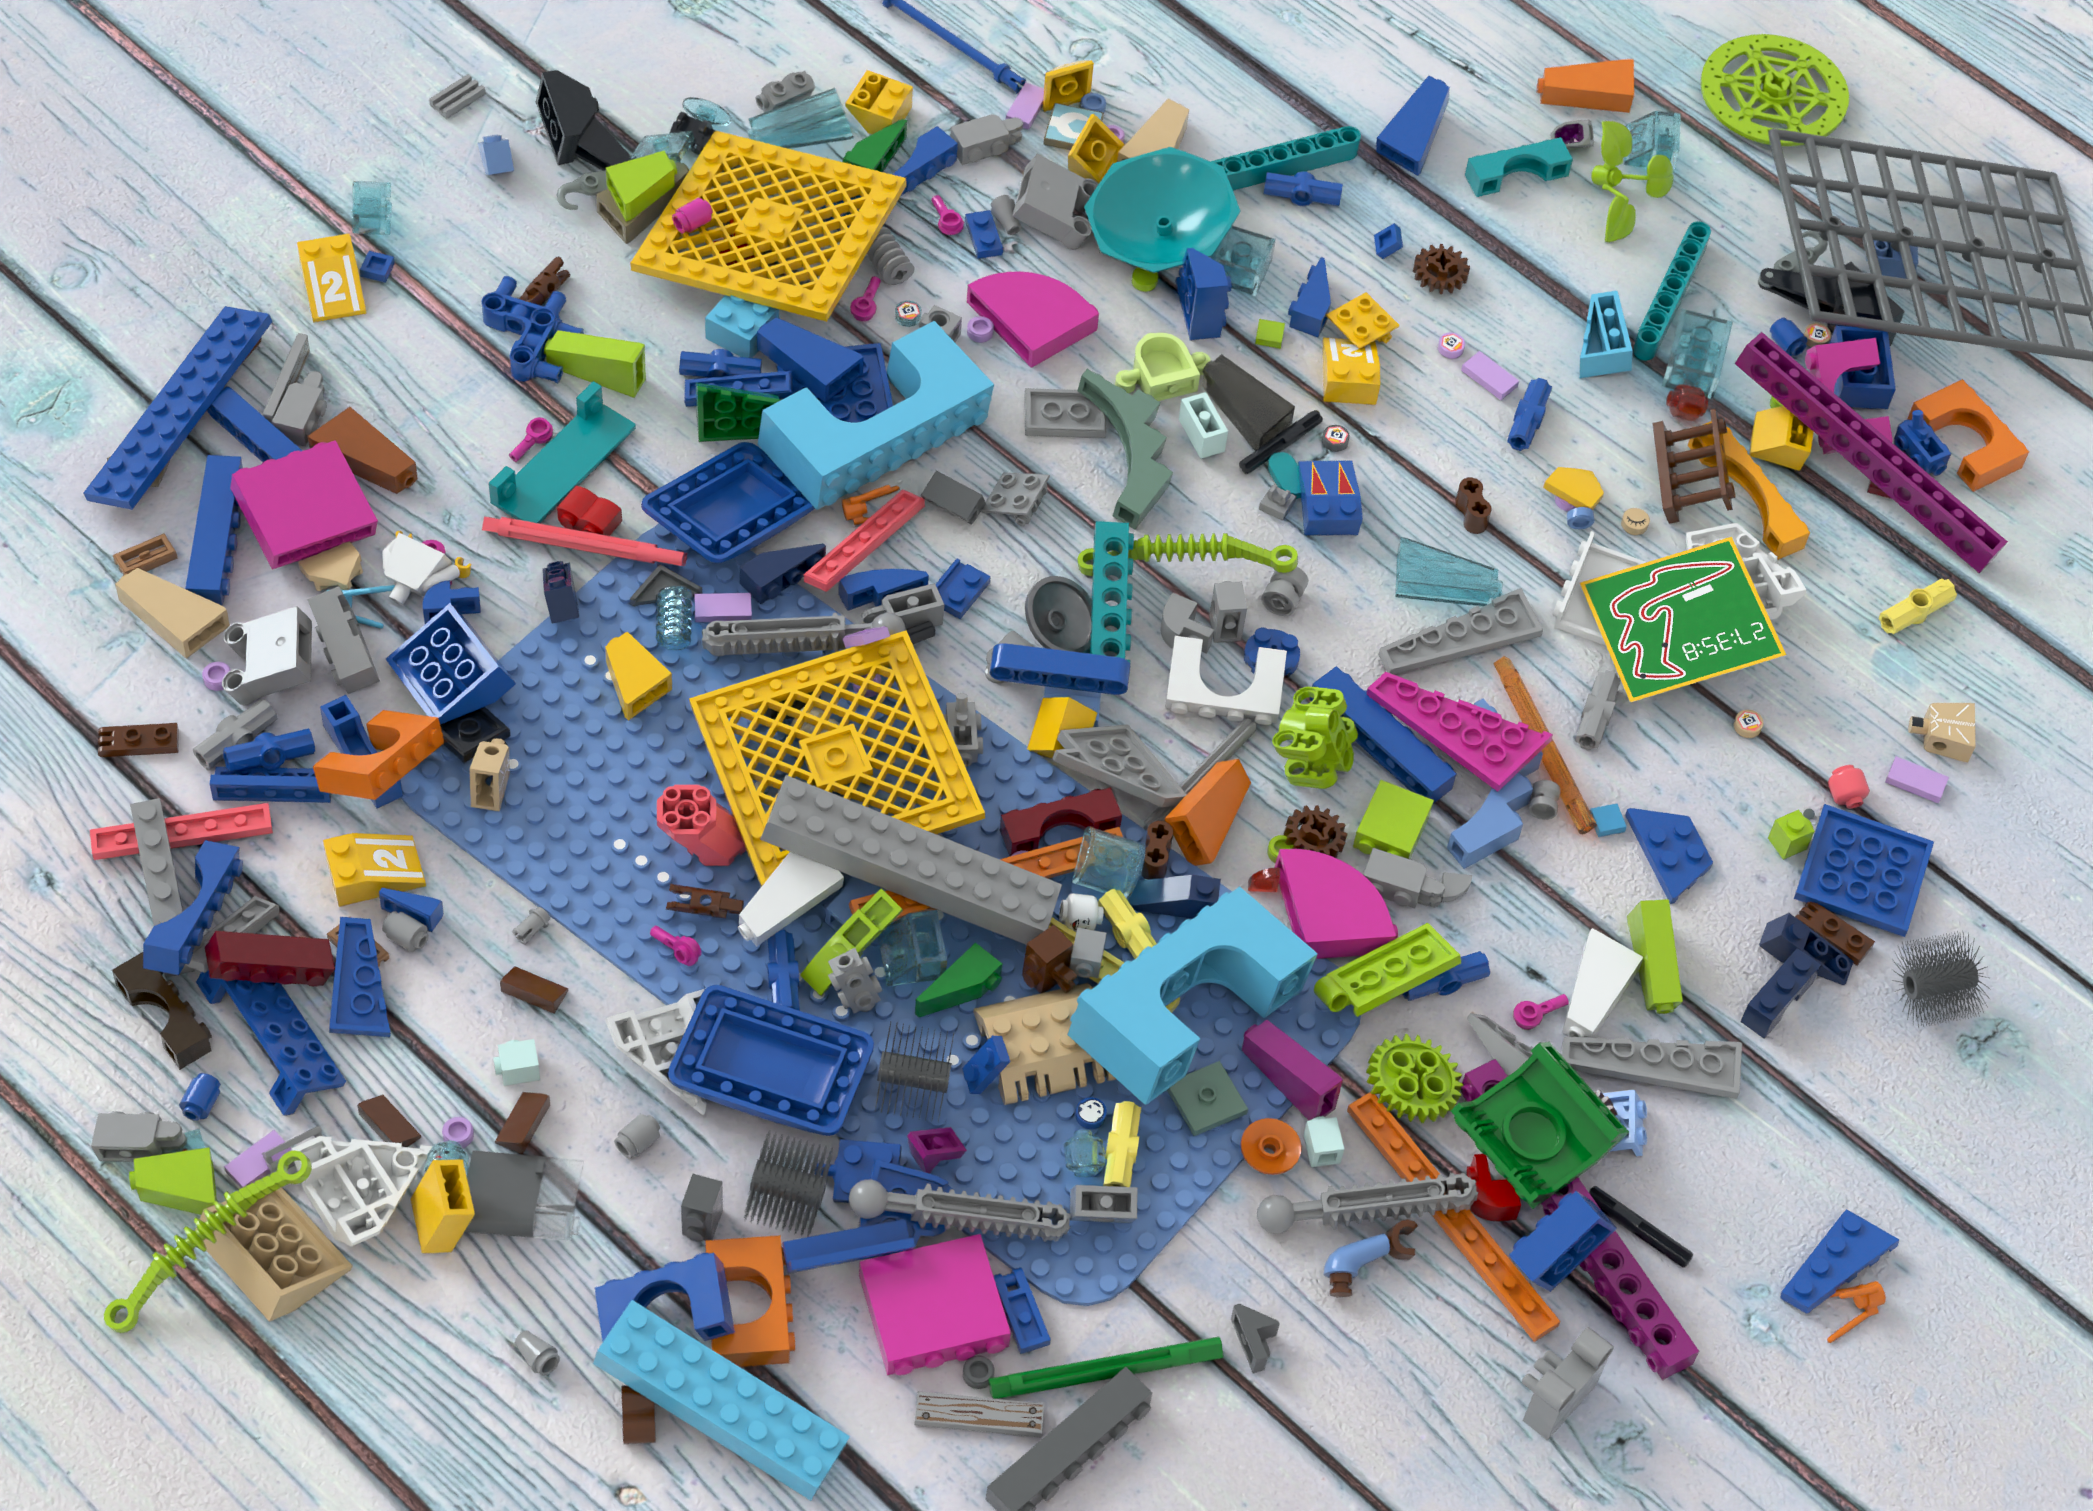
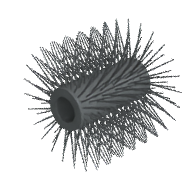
M1969 933L1967 952L1966 948H1964L1963 952L1961 934L1959 938L1960 952L1958 934L1957 940H1955V935L1954 943V935L1951 938L1952 943L1950 942V937L1947 942L1948 936L1944 937L1943 945L1942 939L1940 941L1941 945L1939 941L1936 944V941L1933 940L1932 947L1934 946L1935 955H1933L1932 949H1930V942V947L1928 944L1925 946L1927 952L1923 953L1924 957H1922L1920 951L1919 958L1917 947L1914 948L1916 956L1913 954L1912 959L1909 954V948H1907L1909 961L1907 957L1905 959L1907 965L1902 956L1901 959L1906 969L1902 968L1905 973L1902 971L1904 976L1898 975L1903 978V982H1900L1903 984L1900 985H1904L1902 989H1905L1906 992L1902 995V998L1907 994L1908 998H1910V1004L1911 999L1913 1000V1025L1916 1003L1921 1017V1026L1923 1023L1921 1008L1924 1013V1023L1927 1020L1925 1008L1927 1010V1017L1929 1019L1931 1017L1928 1012V1006L1930 1013H1932L1931 1025L1934 1018L1935 1021L1938 1018L1936 1011L1941 1016L1939 1004L1941 1010H1943L1942 1022H1944L1945 1016L1947 1019L1949 1013L1952 1014V1012L1954 1013L1953 1020L1956 1013L1957 1019L1958 1013L1961 1010L1963 1011L1964 1008L1962 1007L1964 1005V1017H1966L1967 1011L1969 1014L1971 1010L1969 998L1973 1008L1972 1015H1974L1975 1005L1973 1004L1972 997L1976 1003L1975 993L1980 1003L1976 990L1979 994L1981 991L1976 986L1978 982L1983 984L1979 981L1980 975L1978 974L1984 973H1978L1981 969L1977 970L1976 967L1981 963V959L1976 965L1974 960L1969 959ZM1916 1007V1018H1917V1021H1918V1018H1919V1017H1918V1015H1917V1007Z
M890 1022L885 1051H882L877 1078L879 1087L875 1111L881 1082L886 1083L882 1108L887 1083L892 1084L890 1100L893 1084L898 1085L896 1103L899 1087L902 1085L905 1086L903 1100L906 1086L911 1087L909 1103L912 1087L917 1088L916 1100L919 1088L924 1089L922 1103L925 1090H930L929 1100L931 1091H936L935 1103L937 1093L942 1092V1106L943 1095L947 1093L952 1063H949L951 1049L948 1062H943L944 1052L942 1061L937 1060V1055L936 1060L930 1059L931 1052L929 1059L924 1058L925 1049L923 1058L918 1057L919 1041L917 1057L912 1056L913 1038L910 1056L905 1055L908 1041L907 1035L904 1055L899 1054L902 1038L901 1032L898 1053H893L897 1030L896 1024L892 1051L886 1052L891 1027Z
M773 1136L774 1140H771L772 1144L769 1147L767 1144H769L768 1141L770 1139H765L761 1149L762 1153L760 1152V1158L753 1172L745 1215H749L748 1211H752L753 1214L751 1216H756L754 1212H757V1207H760L757 1220H761L760 1217L762 1212H764L763 1208H765L766 1203L767 1207L766 1213H764L763 1225L766 1224L765 1221L769 1217L768 1213L772 1212V1217H770L772 1220H770L769 1224L772 1226L773 1223L771 1222H774L773 1218L776 1217L777 1209L780 1208L776 1227L779 1226L778 1223L781 1222L782 1214H784V1222H782V1228L786 1227L787 1219H789L790 1210H793L791 1211V1220H789L788 1227L790 1230L788 1232L791 1231L792 1224H794V1219L796 1218V1231L794 1232L797 1233L802 1215L804 1214L805 1217L801 1229V1234H803V1230L806 1229L807 1221L809 1220L810 1211H813L810 1218L811 1221H809V1233H807L809 1235L811 1234L818 1208H820L824 1197L833 1147L827 1157L826 1165L824 1166L825 1170H823L825 1152H827L825 1149L827 1147H824L821 1160H819L820 1164L818 1169H816L820 1146H818V1150H816L813 1164H810L814 1145H811L812 1149L809 1150L808 1158H806L808 1144H805V1148L802 1150L803 1153H801V1157L798 1160L799 1152H801L800 1145L802 1144L799 1143L797 1145L798 1147L793 1157L795 1139H793V1143L789 1147L788 1156H786V1150H788L789 1138H786L783 1150H780L783 1137H779L780 1141L776 1145L774 1142H776L775 1139L777 1137Z

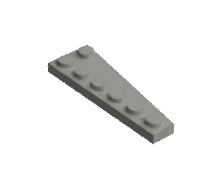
M1519 588L1493 599L1486 606L1481 608L1479 606L1469 610V613L1458 618L1453 616L1447 619L1446 623L1437 627L1430 626L1417 634H1411L1380 648L1378 655L1386 671L1396 675L1542 636L1543 629L1522 588Z
M1564 1037L1562 1042L1561 1055L1575 1071L1737 1099L1740 1093L1741 1042L1705 1041L1704 1044L1688 1043V1040H1676V1043H1660L1658 1039H1648L1647 1042H1632L1630 1039L1625 1038L1607 1039L1591 1037Z

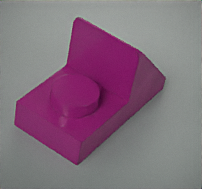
M951 1127L911 1131L907 1135L910 1153L925 1173L930 1174L940 1161L959 1159L967 1151Z

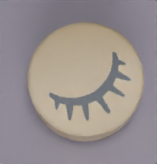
M1630 508L1624 512L1621 525L1627 533L1641 535L1646 532L1650 518L1644 510Z

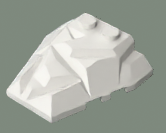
M1738 523L1686 533L1687 550L1725 538H1733L1770 620L1778 618L1783 607L1795 604L1806 594V588L1796 572L1790 567H1787L1786 570L1776 562L1777 556L1774 553L1770 552L1767 555L1759 548L1760 542Z

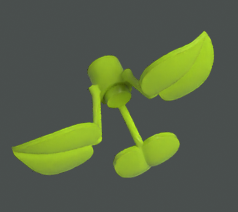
M1602 121L1601 153L1605 163L1604 165L1594 167L1591 178L1595 185L1602 186L1603 190H1608L1616 195L1609 206L1605 231V242H1613L1627 237L1633 231L1636 211L1633 205L1628 204V197L1612 187L1620 184L1622 179L1647 180V194L1653 198H1660L1665 196L1672 187L1673 167L1668 157L1655 155L1647 165V175L1622 174L1621 170L1615 166L1622 164L1623 157H1627L1631 152V133L1621 123Z

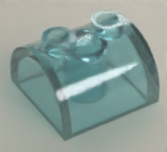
M1090 826L1086 827L1072 883L1103 893L1112 889L1120 890L1128 899L1132 895L1141 875L1145 859V845Z

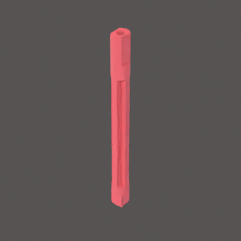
M484 516L482 530L496 532L499 536L652 564L656 561L685 566L687 561L686 552L659 548L657 544L507 517L498 519Z

